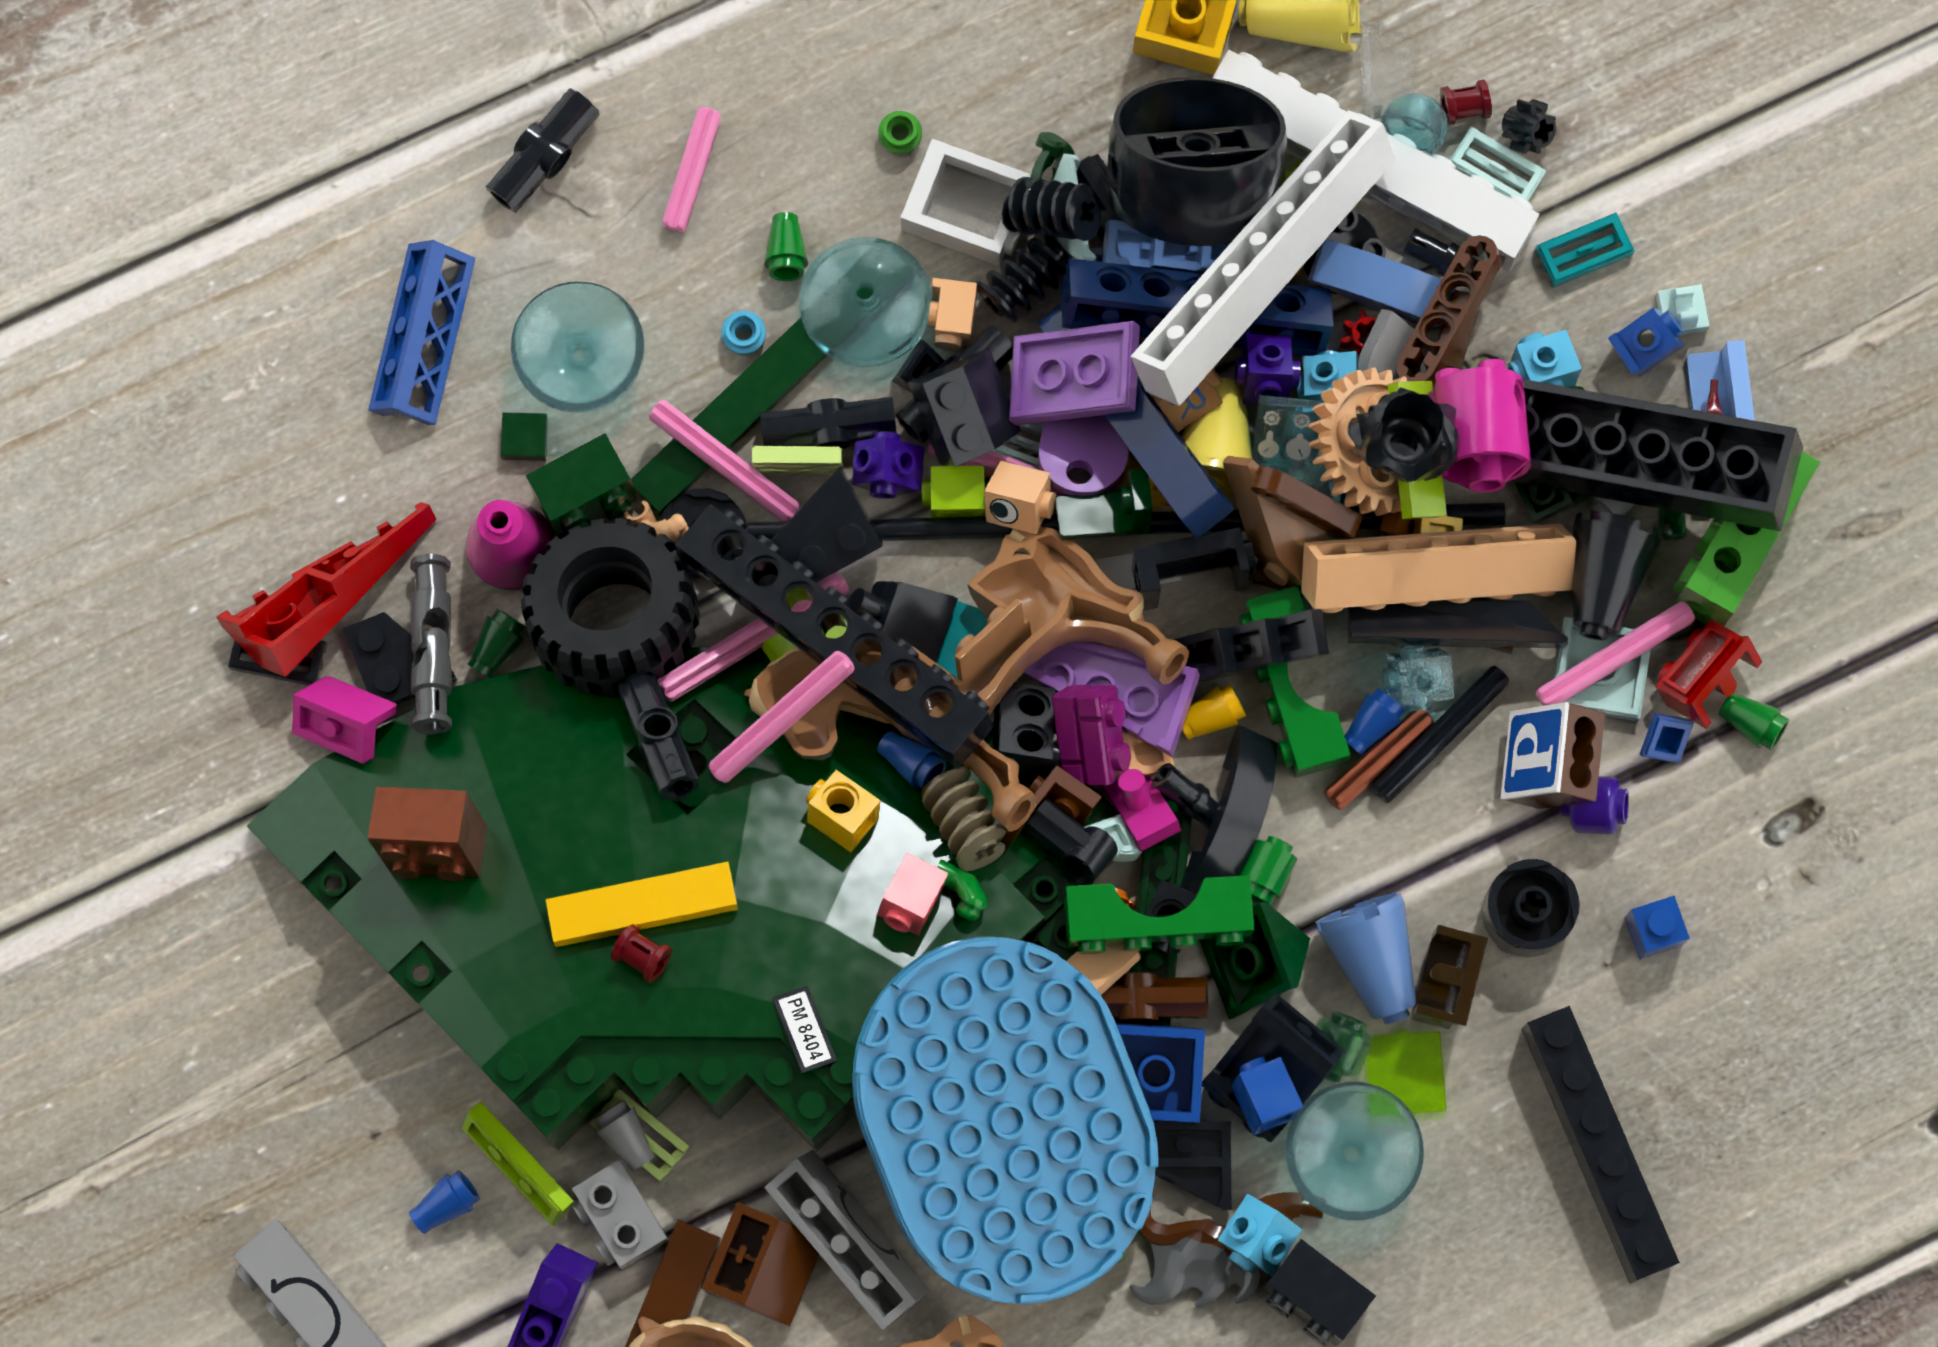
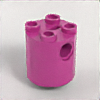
M1500 359L1481 361L1477 368L1463 370L1445 368L1436 372V383L1433 387L1434 397L1438 404H1449L1456 408L1455 428L1458 429L1460 436V446L1456 462L1451 468L1441 474L1442 478L1472 491L1486 493L1504 488L1507 481L1517 479L1526 474L1531 467L1522 376L1513 370L1506 369L1505 361Z

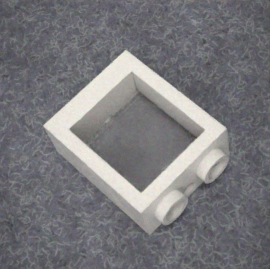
M932 139L900 217L901 231L1000 266L1004 254L1012 256L1020 236V232L1009 231L1003 225V203L1018 178H1031V174Z

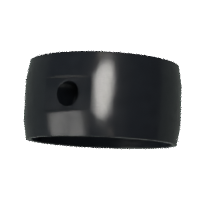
M1178 77L1159 80L1139 87L1121 100L1116 108L1110 129L1107 185L1109 200L1114 212L1123 222L1136 231L1168 243L1188 246H1215L1231 243L1284 183L1288 149L1284 117L1275 104L1262 94L1243 85L1225 80L1205 77Z

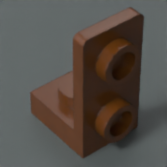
M1056 766L1046 780L1039 775L1029 787V790L1037 797L1035 808L1029 819L1048 798L1084 826L1102 796L1059 766ZM1029 819L1017 830L1009 832L1005 828L1007 832L1001 843L1005 844L1006 851L1022 832Z

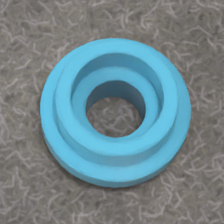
M738 311L731 314L724 321L721 331L725 346L731 352L739 355H749L761 348L766 337L765 325L762 319L750 311ZM741 328H748L752 331V336L748 340H739L736 337V332Z

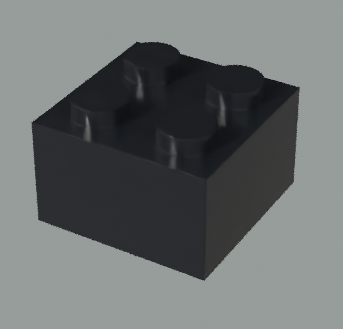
M1302 1239L1296 1244L1263 1288V1291L1269 1295L1265 1302L1271 1308L1287 1319L1292 1313L1307 1324L1303 1331L1324 1347L1329 1342L1335 1346L1339 1345L1376 1297L1370 1290Z

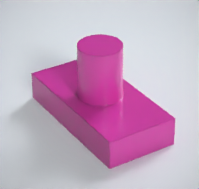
M1127 769L1113 784L1101 785L1118 815H1121L1139 849L1143 851L1181 831V828L1160 791L1152 786L1153 781L1151 777H1144L1140 770Z

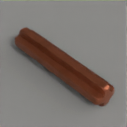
M1416 707L1401 720L1402 722L1382 737L1325 788L1324 794L1329 803L1338 810L1345 808L1394 764L1434 724L1433 718L1422 707Z

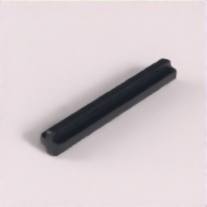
M1491 666L1373 784L1372 790L1385 803L1391 802L1508 685L1509 678L1497 666Z

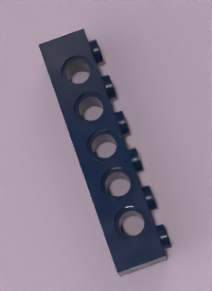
M1069 258L1061 286L1062 328L1074 329L1134 321L1140 326L1139 337H1148L1203 274ZM1286 284L1232 347L1244 349L1246 334L1291 336L1292 354L1314 356L1322 351H1326L1334 328L1330 289Z

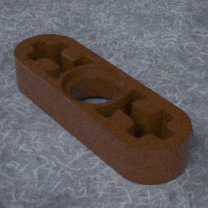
M1259 466L1250 488L1257 495L1321 530L1340 538L1355 539L1363 518L1354 510L1274 468Z

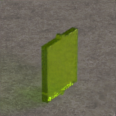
M1401 1029L1398 1034L1365 1036L1371 1116L1404 1114V1117L1409 1119L1416 1113L1447 1111L1440 1031L1407 1033L1405 1029Z

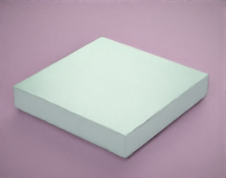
M1564 617L1561 633L1568 637V645L1565 648H1558L1554 679L1634 629L1620 626L1617 634L1607 635L1606 640H1594L1580 635L1581 628L1573 624V618ZM1651 649L1565 702L1605 712V716L1638 722L1641 717Z

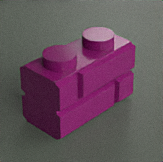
M1067 686L1051 696L1061 768L1083 784L1103 786L1113 784L1129 768L1131 762V751L1129 746L1123 742L1121 727L1125 720V707L1123 702L1118 700L1116 686Z

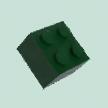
M606 433L526 475L538 505L555 536L559 539L567 536V529L579 524L581 529L591 526V520L605 517L609 520L619 518L624 515L625 511L629 512L632 509L631 503L637 501L631 478Z

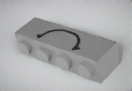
M814 1150L798 1157L764 1187L882 1330L897 1321L931 1291Z
M275 1219L233 1255L241 1264L235 1271L252 1291L260 1287L270 1299L265 1304L270 1314L281 1326L289 1322L299 1333L300 1336L294 1340L298 1347H387L283 1222Z

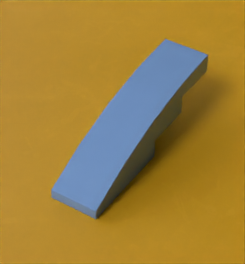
M1108 220L1105 223L1102 262L1204 274L1229 244L1188 246L1168 243L1144 235L1123 221Z

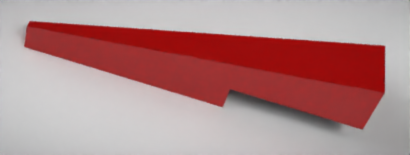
M422 502L415 505L416 510L396 526L392 527L386 521L376 527L378 536L358 547L352 541L292 573V579L273 594L268 596L262 590L253 595L255 604L235 615H231L226 610L216 617L221 627L261 668L286 677L437 520L430 505Z

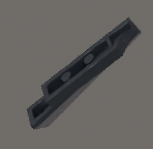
M1447 600L1429 601L1424 606H1409L1404 603L1386 604L1384 608L1378 610L1365 609L1361 606L1348 607V643L1392 644V646L1504 648H1565L1568 645V637L1560 633L1529 601L1470 600L1466 603H1453Z

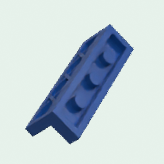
M435 240L408 244L368 411L381 416L400 414L426 425L436 424L475 257ZM444 258L459 264L456 280L449 286H447L441 273ZM441 299L447 311L445 324L437 328L431 311L433 303ZM431 341L436 350L437 358L435 365L427 369L421 357L423 345ZM420 382L427 395L424 411L409 405L412 389Z

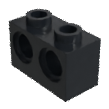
M1014 682L993 710L991 748L1005 757L1014 759L1019 764V783L1031 785L1039 775L1046 780L1049 769L1054 770L1058 766L1060 751L1058 743L1053 742L1056 727L1051 697L1055 694V688Z

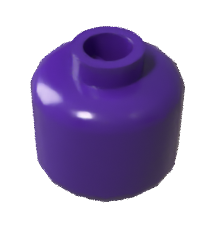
M1599 776L1596 802L1561 806V815L1569 817L1571 827L1575 832L1614 834L1620 824L1627 823L1629 792L1628 789H1622L1617 778Z

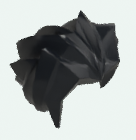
M1400 387L1397 392L1394 391L1387 395L1377 405L1369 406L1367 413L1356 414L1357 422H1350L1349 429L1351 439L1355 444L1353 452L1355 457L1362 458L1368 466L1374 469L1379 468L1383 474L1396 476L1402 482L1411 483L1413 481L1435 479L1451 468L1456 462L1460 446V436L1458 429L1455 428L1456 408L1449 404H1438L1432 390L1427 394H1419Z

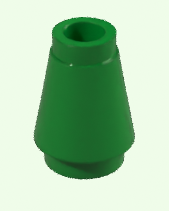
M790 212L777 213L772 217L764 262L765 267L769 270V276L778 281L800 279L804 275V269L808 266L799 219L796 214Z
M1735 693L1725 699L1718 712L1719 716L1724 718L1725 721L1757 748L1764 746L1769 750L1776 746L1789 723V719L1781 715V709L1741 695L1738 696Z

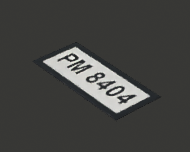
M808 986L773 997L801 1072L804 1073L837 1061Z

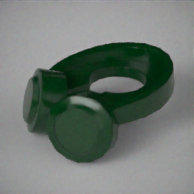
M1041 132L1036 140V146L1041 148L1042 152L1034 164L1031 179H1042L1044 171L1052 166L1054 160H1056L1052 167L1051 180H1053L1063 154L1075 155L1071 145L1055 133Z

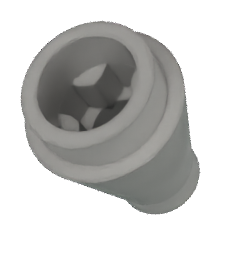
M625 1100L617 1103L594 1119L599 1128L596 1133L628 1164L631 1171L636 1170L655 1157L649 1147L635 1107L630 1109Z

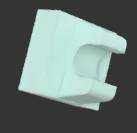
M1702 284L1657 292L1658 309L1662 313L1669 310L1683 329V333L1680 335L1708 330L1710 326Z

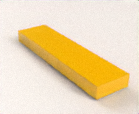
M729 862L546 899L555 948L619 935L631 924L643 930L738 910Z

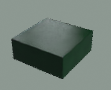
M502 412L500 452L502 460L546 461L547 413Z

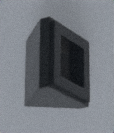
M920 339L892 381L912 393L908 382L933 372L945 360L926 341Z

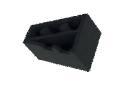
M841 465L771 539L781 551L779 556L790 564L795 560L802 563L814 574L815 583L883 546L882 539ZM774 574L765 575L758 581L757 585L769 586L776 581L778 576Z

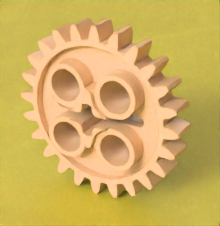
M1370 368L1362 372L1357 370L1346 374L1345 377L1332 382L1333 388L1320 394L1325 403L1316 405L1312 409L1321 418V420L1309 424V428L1319 435L1318 439L1308 444L1312 448L1320 449L1321 454L1312 463L1313 465H1324L1326 471L1320 478L1321 482L1331 479L1335 482L1331 495L1334 497L1346 493L1345 506L1348 508L1359 504L1361 514L1374 511L1376 516H1381L1390 512L1396 513L1401 511L1398 478L1391 474H1383L1379 468L1374 469L1368 466L1362 458L1355 457L1353 453L1355 444L1348 434V430L1350 432V422L1358 421L1356 414L1367 413L1369 406L1377 405L1388 395L1387 384L1407 382L1405 376L1393 380L1392 370L1378 373L1376 368Z

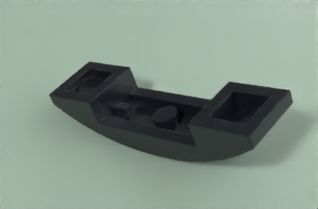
M1242 725L1236 726L1222 766L1230 772L1202 851H1192L1180 885L1181 888L1197 894L1204 878L1241 875L1257 841L1269 805L1276 772L1277 742Z

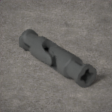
M426 554L416 556L410 562V569L415 573V592L410 596L411 647L414 652V661L411 668V693L415 696V716L411 719V728L421 734L433 735L445 733L452 728V719L447 715V696L452 692V670L449 656L451 644V596L446 592V573L451 569V562L447 557L439 554ZM422 623L430 625L433 628H431L430 630L422 631Z

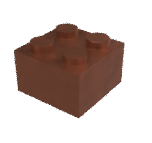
M376 786L367 839L390 873L399 878L417 879L420 874L437 875L443 880L458 882L464 880V877L480 878L488 826L467 791Z

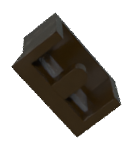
M1437 925L1432 934L1411 1020L1448 1030L1452 1025H1467L1488 941L1487 937Z

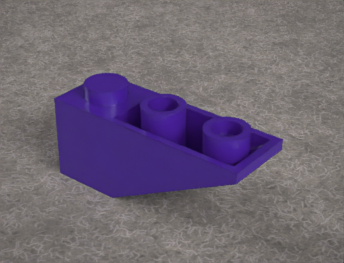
M557 1243L541 1262L507 1347H561L583 1302L598 1262Z

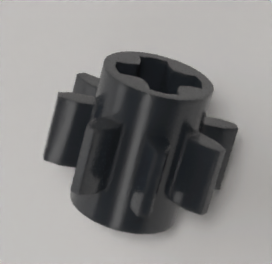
M1518 99L1516 106H1512L1506 111L1502 119V137L1512 140L1509 149L1525 155L1528 151L1539 154L1541 153V148L1548 146L1552 142L1556 133V117L1546 114L1548 109L1547 103L1532 99L1530 102Z

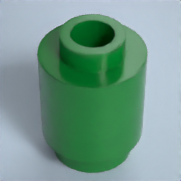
M1268 836L1266 841H1256L1240 875H1250L1253 902L1258 904L1267 902L1271 906L1274 898H1280L1297 862V857L1291 854L1293 847L1289 843L1273 836Z

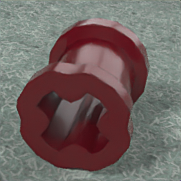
M1484 79L1478 80L1474 86L1453 90L1448 86L1440 88V105L1447 126L1455 125L1456 120L1481 115L1483 119L1491 118V97L1488 85Z
M631 924L617 939L611 951L610 959L615 963L623 961L642 973L643 980L651 984L658 979L666 968L673 949L666 944L662 946L657 945L641 935L639 927Z

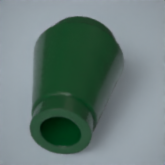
M497 608L492 617L487 615L472 652V657L467 664L490 678L494 671L525 640L522 635L527 627Z

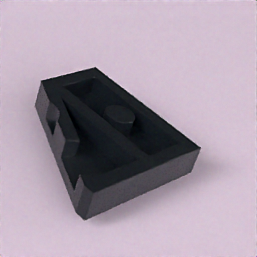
M385 612L343 628L368 692L394 702L397 705L415 698L411 693V668L414 661V652L411 647L410 633ZM452 671V682H455L457 678Z
M1153 1121L1158 1144V1167H1156L1155 1176L1223 1210H1232L1231 1121H1200V1123Z

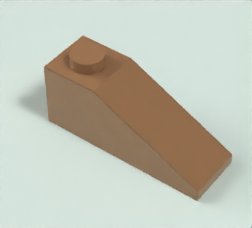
M1227 456L1223 461L1228 481L1247 538L1252 541L1255 557L1265 566L1263 569L1264 574L1281 586H1285L1286 583L1302 586L1304 542L1327 541L1331 539L1320 528L1257 495L1250 489L1259 467L1253 459Z

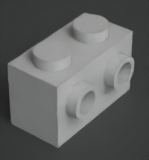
M620 1159L572 1188L578 1198L573 1202L572 1207L584 1226L590 1223L594 1224L601 1236L594 1243L608 1266L616 1262L622 1270H625L669 1242L668 1237Z

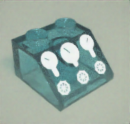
M1259 395L1254 417L1252 459L1259 466L1274 468L1284 473L1304 474V479L1321 482L1320 478L1326 471L1324 465H1313L1312 463L1315 458L1321 455L1320 449L1312 448L1308 443L1318 439L1319 435L1309 428V424L1321 420L1312 409L1314 406L1325 402Z

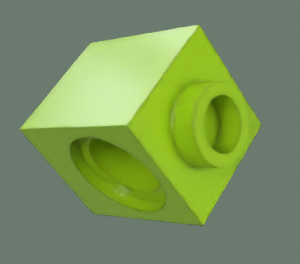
M931 466V480H922V507H931V518L985 516L984 466Z

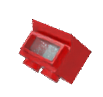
M1711 619L1704 629L1698 628L1690 634L1686 643V650L1676 662L1671 661L1663 666L1655 687L1666 706L1707 729L1712 722L1702 706L1705 699L1714 689L1726 697L1734 693L1737 682L1730 670L1739 659L1755 668L1760 666L1762 660L1749 636H1740Z

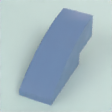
M1326 239L1318 248L1307 281L1330 289V291L1378 312L1381 309L1391 310L1399 317L1418 324L1442 279L1388 258ZM1456 288L1451 290V292L1449 293L1447 298L1448 302H1450L1452 293H1454ZM1436 324L1431 328L1442 327L1443 324Z

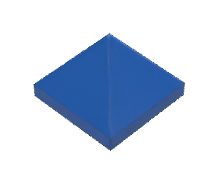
M1654 713L1640 755L1642 757L1680 763L1694 721Z

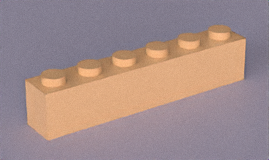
M1559 523L1304 542L1301 592L1314 609H1322L1324 613H1337L1346 607L1359 606L1365 609L1378 610L1384 608L1386 604L1404 603L1409 606H1424L1429 601L1437 600L1466 603L1471 598L1477 597L1507 600L1513 598L1516 594L1529 593L1543 597L1553 596L1556 594V591H1568L1573 588L1576 539Z

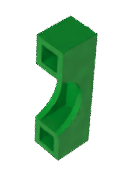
M1298 585L1247 599L1244 606L1245 614L1239 615L1240 625L1260 619L1279 618L1306 611ZM1288 664L1255 671L1258 682H1266L1271 698L1265 700V706L1271 725L1279 724L1284 741L1278 742V748L1284 767H1292L1295 778L1347 764L1350 752L1338 713L1314 708L1303 701L1291 685L1288 675Z
M1250 875L1204 878L1194 901L1179 913L1167 917H1150L1132 910L1119 897L1112 883L1066 886L1063 893L1067 948L1078 947L1079 954L1106 952V945L1124 944V951H1145L1152 949V942L1169 941L1170 948L1184 949L1197 947V940L1216 939L1217 946H1232L1243 944V937H1250L1254 931Z

